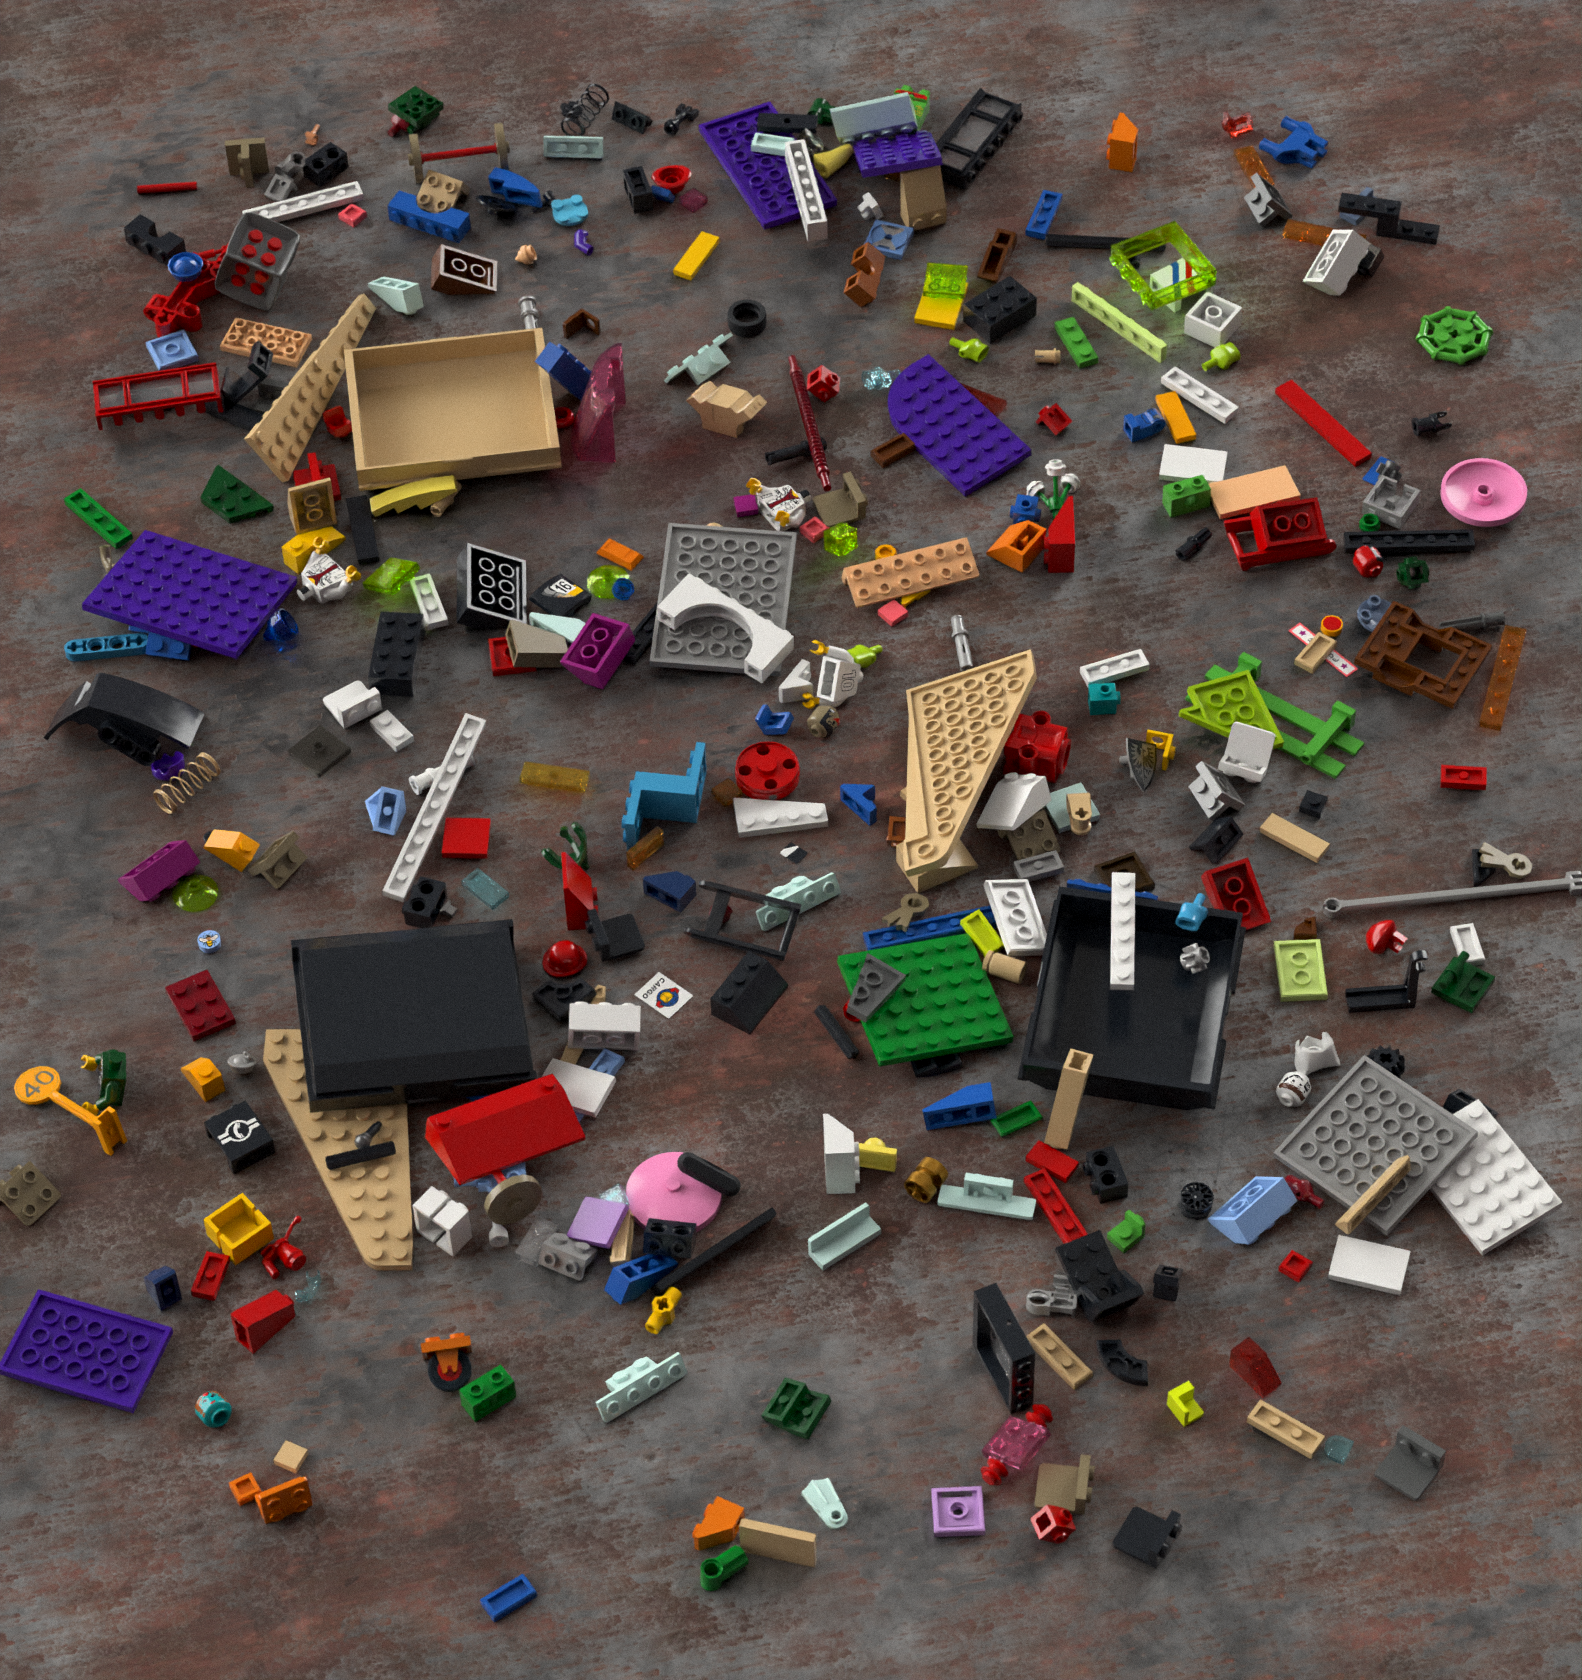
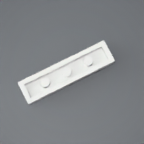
M1173 367L1161 377V384L1172 391H1176L1177 394L1224 424L1238 413L1239 407L1177 367Z

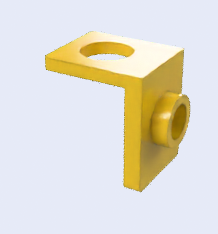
M1147 730L1146 742L1156 744V748L1164 750L1162 770L1166 771L1169 760H1173L1176 747L1173 746L1174 734ZM1160 737L1164 742L1156 743L1151 738Z

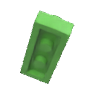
M1074 317L1055 322L1054 328L1079 369L1098 363L1097 354Z

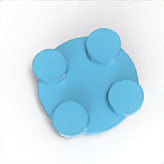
M573 195L571 199H557L551 203L553 218L561 225H578L589 215L587 206L580 195Z

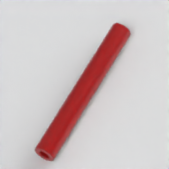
M197 182L137 186L138 194L197 190Z

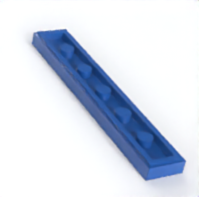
M989 905L910 922L907 932L896 930V926L863 932V940L868 951L965 934L966 931L960 925V920L980 909L993 928H997V924Z

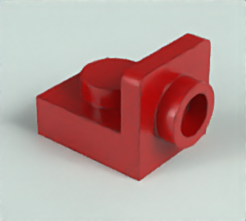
M1057 403L1050 408L1048 405L1045 406L1038 413L1040 417L1036 420L1038 425L1044 422L1056 436L1073 422Z

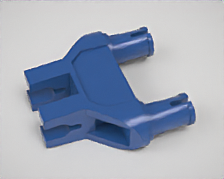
M1285 116L1281 122V128L1291 131L1292 134L1281 144H1276L1267 138H1264L1259 144V150L1269 153L1273 156L1274 160L1280 163H1299L1313 168L1317 162L1313 159L1316 156L1323 158L1327 154V150L1324 148L1328 145V141L1315 135L1310 123L1305 121L1298 122L1289 118V116Z

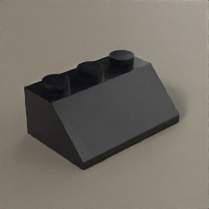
M748 951L710 998L711 1015L750 1035L786 991L788 983L768 960Z

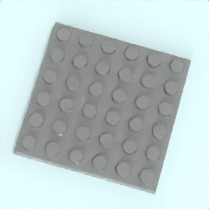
M1364 1055L1273 1153L1277 1160L1348 1209L1395 1160L1408 1155L1410 1157L1411 1170L1364 1218L1366 1222L1387 1236L1478 1137V1131Z

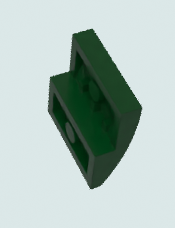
M785 1377L761 1416L764 1420L782 1430L809 1439L832 1400L827 1394L809 1390L806 1383Z

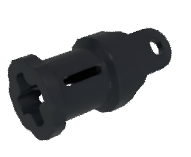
M1447 412L1432 413L1428 417L1420 419L1412 418L1411 423L1414 434L1420 436L1421 433L1429 431L1438 432L1449 429L1452 423L1442 424L1438 420V418L1446 416Z

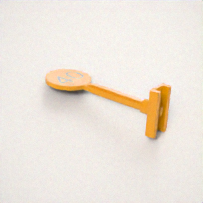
M38 1066L27 1070L16 1080L14 1086L15 1094L21 1102L35 1105L52 1100L93 1126L104 1152L111 1156L114 1153L112 1147L116 1143L121 1141L125 1144L127 1142L116 1110L109 1106L100 1115L95 1116L60 1094L58 1091L61 1086V1080L55 1069L47 1066Z

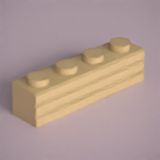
M628 1209L611 1245L612 1255L610 1256V1263L614 1267L631 1261L635 1218L630 1209Z

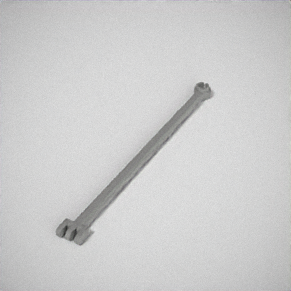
M1581 871L1566 872V876L1563 879L1345 901L1332 897L1324 901L1323 913L1326 917L1332 919L1339 916L1341 912L1569 889L1570 895L1582 894Z

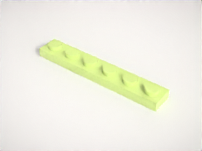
M1079 282L1072 286L1071 301L1159 363L1166 360L1167 344L1163 340L1158 339L1147 329L1138 325L1133 319L1121 313L1117 308L1111 306L1103 298L1097 296Z

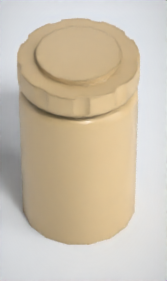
M991 950L985 955L982 964V970L986 973L989 972L990 975L1017 984L1022 982L1027 969V962L995 953Z

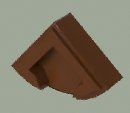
M1316 917L1306 918L1304 922L1296 926L1293 940L1317 939Z

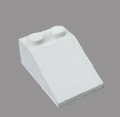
M1016 772L1006 774L1005 778L996 784L977 822V828L1014 831L1051 801L1046 776H1036L1033 773L1020 775Z

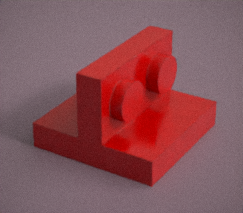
M316 452L308 453L309 468L293 471L295 486L330 478L334 501L341 500L335 465L322 466V461H317Z

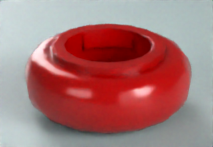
M566 407L554 408L557 428L569 427L574 421L573 412Z

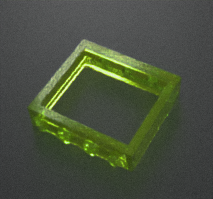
M1176 221L1111 245V256L1109 257L1111 264L1116 266L1122 278L1129 282L1132 290L1138 293L1142 302L1147 304L1151 311L1216 285V269ZM1171 242L1197 275L1153 292L1127 259Z

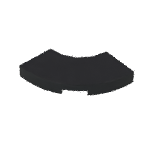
M1096 1340L1098 1356L1102 1364L1112 1375L1129 1384L1148 1386L1147 1360L1137 1359L1129 1355L1123 1348L1121 1340Z

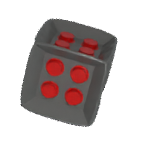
M245 212L235 227L226 254L219 266L215 279V288L224 295L261 310H271L284 285L288 269L294 260L300 242V235L291 228L271 219Z

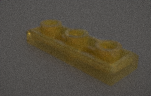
M525 761L519 779L522 784L585 793L590 778V771Z

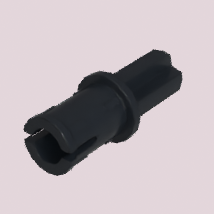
M1205 527L1196 535L1189 536L1187 541L1175 550L1176 556L1180 560L1185 561L1192 553L1199 551L1201 545L1212 537V532L1209 528Z

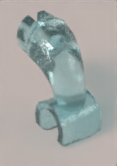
M317 1270L318 1274L315 1277H309V1272L306 1271V1279L309 1286L303 1290L295 1291L298 1303H306L317 1294L321 1283L319 1270Z

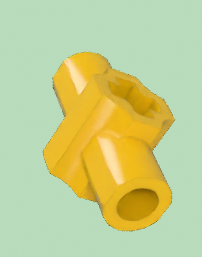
M668 1287L663 1296L654 1298L652 1302L653 1313L645 1324L647 1331L652 1334H659L664 1325L672 1324L675 1319L674 1308L682 1297V1293L678 1289Z

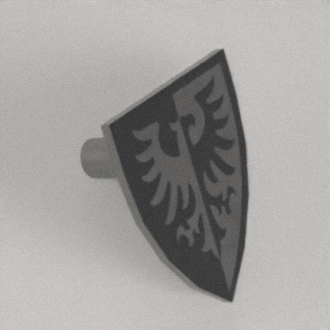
M1126 738L1127 755L1121 756L1119 762L1121 765L1129 764L1130 778L1135 779L1141 791L1144 792L1151 784L1155 774L1157 762L1156 744Z

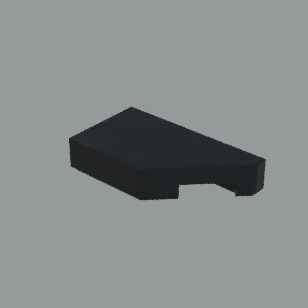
M1472 849L1471 853L1474 887H1478L1496 872V867H1481L1480 857L1482 853L1479 852L1480 849Z

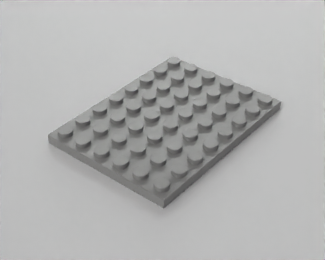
M668 523L657 606L688 574H691L694 577L701 578L709 586L719 589L727 597L737 600L739 604L747 609H752L762 618L772 621L780 629L786 630L797 533ZM656 610L650 666L746 674L744 673V660L751 651L752 642L743 628L728 619L714 616L699 617L689 620L680 625L676 630H673L657 620ZM782 662L769 676H781Z

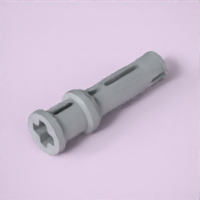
M524 296L518 301V306L522 311L520 317L525 323V329L538 328L537 320L539 313L535 308L537 302L532 296Z

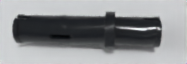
M820 437L823 450H827L826 441L823 437ZM803 440L797 445L766 452L765 460L770 466L801 456L809 457L811 454L809 443Z

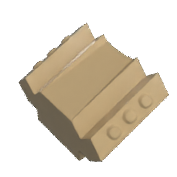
M711 381L701 385L686 400L700 414L703 429L735 438L743 432L745 422L752 419L767 403L760 394L752 397L746 390L724 384L716 387Z

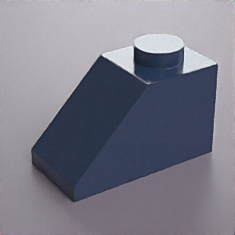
M678 871L650 875L643 878L644 894L680 913L697 895L696 881L689 875H684Z
M163 1266L160 1269L151 1271L144 1277L147 1292L161 1311L182 1299L174 1269Z

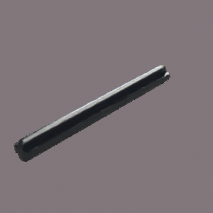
M1046 234L1045 238L1046 246L1165 251L1166 249L1165 239Z

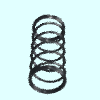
M598 84L588 85L581 98L577 100L576 105L572 107L571 112L567 113L566 118L561 122V129L566 136L572 135L564 129L563 123L565 121L574 133L581 134L580 136L585 134V128L591 125L590 121L595 120V115L600 114V108L605 107V104L609 101V94L606 89ZM593 86L600 88L606 94L607 100L605 101L598 93L589 91V88ZM590 93L598 95L602 98L603 102L593 99ZM587 99L593 106L599 108L598 113H594L592 109L583 105L582 100ZM577 106H583L587 112L594 115V118L589 120L585 114L578 111ZM572 113H578L584 120L589 121V125L584 126L579 120L573 118ZM568 121L577 124L581 129V133L574 131L569 126Z

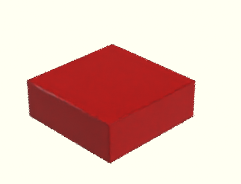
M1291 1250L1280 1264L1278 1271L1299 1283L1310 1270L1313 1262Z

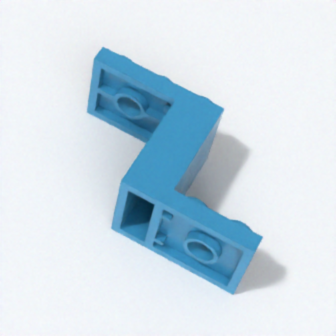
M696 742L695 751L690 753V764L692 766L687 768L686 776L636 771L635 778L630 780L629 785L631 797L626 798L625 810L627 815L622 817V828L624 829L623 842L627 845V852L636 853L643 818L697 823L707 773L705 743Z

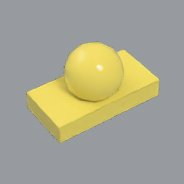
M876 1137L866 1140L864 1144L859 1143L860 1167L895 1172L897 1149L886 1147L885 1143Z

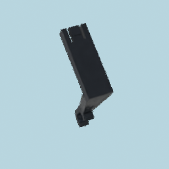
M1418 950L1410 955L1407 972L1401 985L1346 989L1345 998L1348 1012L1415 1008L1419 973L1426 971L1425 964L1417 962L1428 959L1427 951Z

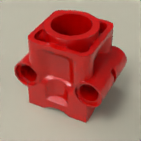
M1036 711L1032 716L1019 714L1014 724V730L1004 745L1006 763L1003 767V774L1016 772L1020 775H1027L1033 773L1036 776H1046L1047 782L1056 783L1059 774L1065 772L1070 756L1071 739H1068V727L1051 724V717L1045 711Z

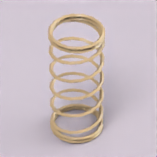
M200 753L196 757V763H188L187 770H179L178 777L173 776L170 778V784H162L161 790L154 791V799L163 811L173 814L177 810L175 802L163 792V787L166 785L171 787L173 794L180 802L186 803L183 794L172 786V779H179L183 789L189 795L194 796L195 794L192 787L180 778L182 771L188 772L191 781L198 788L203 789L200 779L189 771L190 764H195L202 777L209 782L212 781L211 776L217 777L220 775V768L217 762L209 754ZM202 757L212 762L217 774L206 766ZM200 768L203 769V770L207 773V775L209 776L210 780L207 779V778L204 776V774L201 772ZM191 775L198 780V782L201 784V787L193 780ZM182 782H184L190 788L193 794H191L185 788ZM173 789H175L182 796L184 801H182L177 796ZM157 793L162 795L163 799L165 800L167 805L172 809V811L166 808L161 803L157 796Z

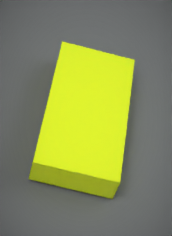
M980 909L960 920V925L969 934L984 957L989 950L997 953L1005 948L1002 939Z

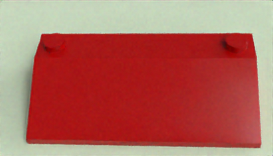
M553 1074L427 1117L425 1138L459 1185L579 1143L586 1138L564 1088Z

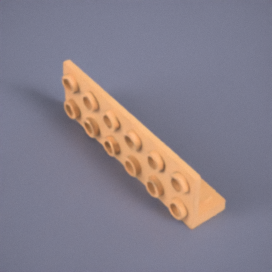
M965 537L845 567L842 581L844 585H849L855 606L860 608L979 577V572L968 539Z

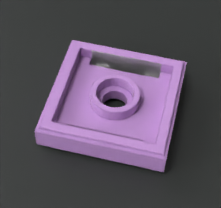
M982 1486L931 1488L934 1537L985 1535ZM959 1509L963 1514L955 1515L953 1512Z

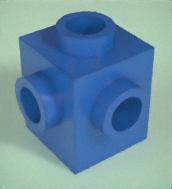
M1017 494L1015 506L1011 505L1010 518H1013V525L1027 520L1036 523V521L1040 522L1041 509H1038L1039 497Z

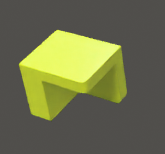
M1189 1381L1169 1391L1167 1406L1184 1427L1204 1415V1411L1193 1398L1194 1387Z

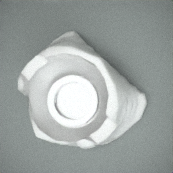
M1322 1032V1040L1306 1036L1300 1046V1040L1296 1041L1295 1067L1298 1072L1307 1076L1319 1069L1340 1066L1334 1041L1327 1032Z

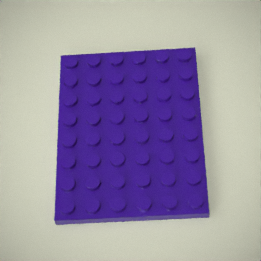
M145 530L84 600L82 610L237 659L297 585V577Z

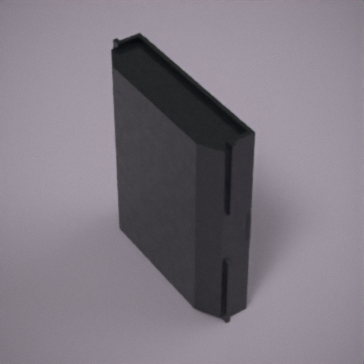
M1059 886L1057 900H1054L1037 982L1038 992L1034 1011L1030 1014L1018 1080H1028L1045 1089L1057 1091L1062 1069L1071 1048L1093 1054L1083 1095L1181 1110L1205 1107L1215 1110L1227 1042L1223 1039L1226 1016L1229 1011L1231 994H1235L1246 932V927H1241L1243 913L1207 908V916L1200 924L1197 931H1190L1177 926L1175 923L1182 904L1135 897L1134 990H1111V894ZM1197 943L1198 947L1203 946L1206 948L1210 960L1206 963L1207 969L1192 974L1191 970L1187 971L1183 968L1180 956L1184 954L1183 948Z
M513 919L291 940L292 964L310 1113L493 1095L537 1079L536 1070L533 1069L515 953Z

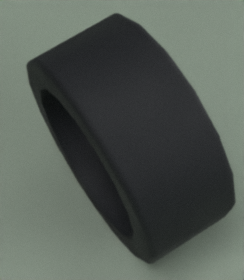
M745 299L739 300L729 307L727 313L728 326L733 334L748 338L755 337L765 330L767 324L766 310L761 303ZM745 314L758 317L757 320L749 323L736 320L737 317Z

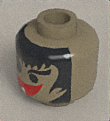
M828 705L818 706L807 719L810 733L815 737L821 738L830 737L840 724L838 712Z

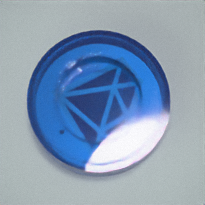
M627 578L617 579L612 586V593L619 600H628L634 592V585Z

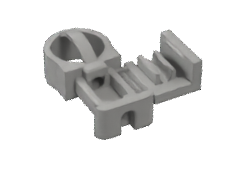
M1054 1274L1053 1288H1055V1291L1035 1289L1027 1294L1026 1309L1032 1314L1049 1315L1050 1312L1072 1314L1071 1318L1075 1317L1077 1295L1074 1294L1070 1282L1065 1275ZM1033 1300H1042V1301H1044V1302H1046V1303H1044V1304H1034V1303H1032L1031 1301H1033Z

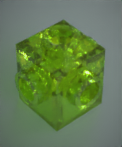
M837 523L835 526L824 531L825 551L840 557L857 549V529L849 526L847 523Z

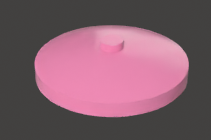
M1475 458L1462 461L1446 472L1442 480L1440 495L1444 507L1458 520L1474 526L1493 527L1512 521L1522 512L1527 499V486L1522 476L1511 466L1493 459Z
M682 1152L662 1153L645 1160L633 1171L626 1187L627 1206L635 1218L634 1221L644 1230L648 1219L653 1218L697 1223L696 1232L711 1223L719 1212L722 1194L679 1170L677 1161L679 1156L683 1154Z

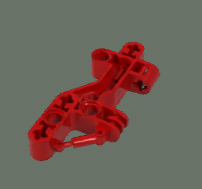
M228 244L218 250L211 249L200 253L192 252L199 255L203 260L200 276L190 282H179L170 296L160 294L152 296L143 309V313L146 318L155 322L158 338L177 332L179 329L196 332L202 328L200 308L196 304L199 301L221 293L215 288V279L221 261L226 254ZM221 253L216 261L206 260L209 258L216 257V254Z

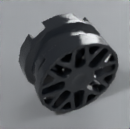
M1192 1182L1185 1185L1181 1190L1178 1205L1180 1212L1189 1219L1199 1220L1207 1217L1212 1210L1213 1191L1209 1186L1200 1182Z

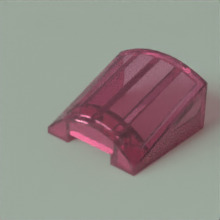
M616 343L605 350L598 357L592 368L571 429V444L577 460L616 462L614 408L615 404H626L622 343Z

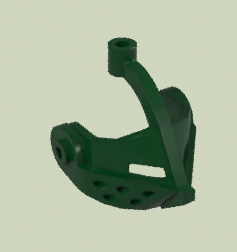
M574 821L571 826L581 841L580 847L569 834L568 827L563 826L560 828V836L566 838L575 851L569 854V856L582 869L588 870L590 866L588 865L587 835L583 827ZM550 848L541 850L543 857L551 865L562 869L561 856H558Z

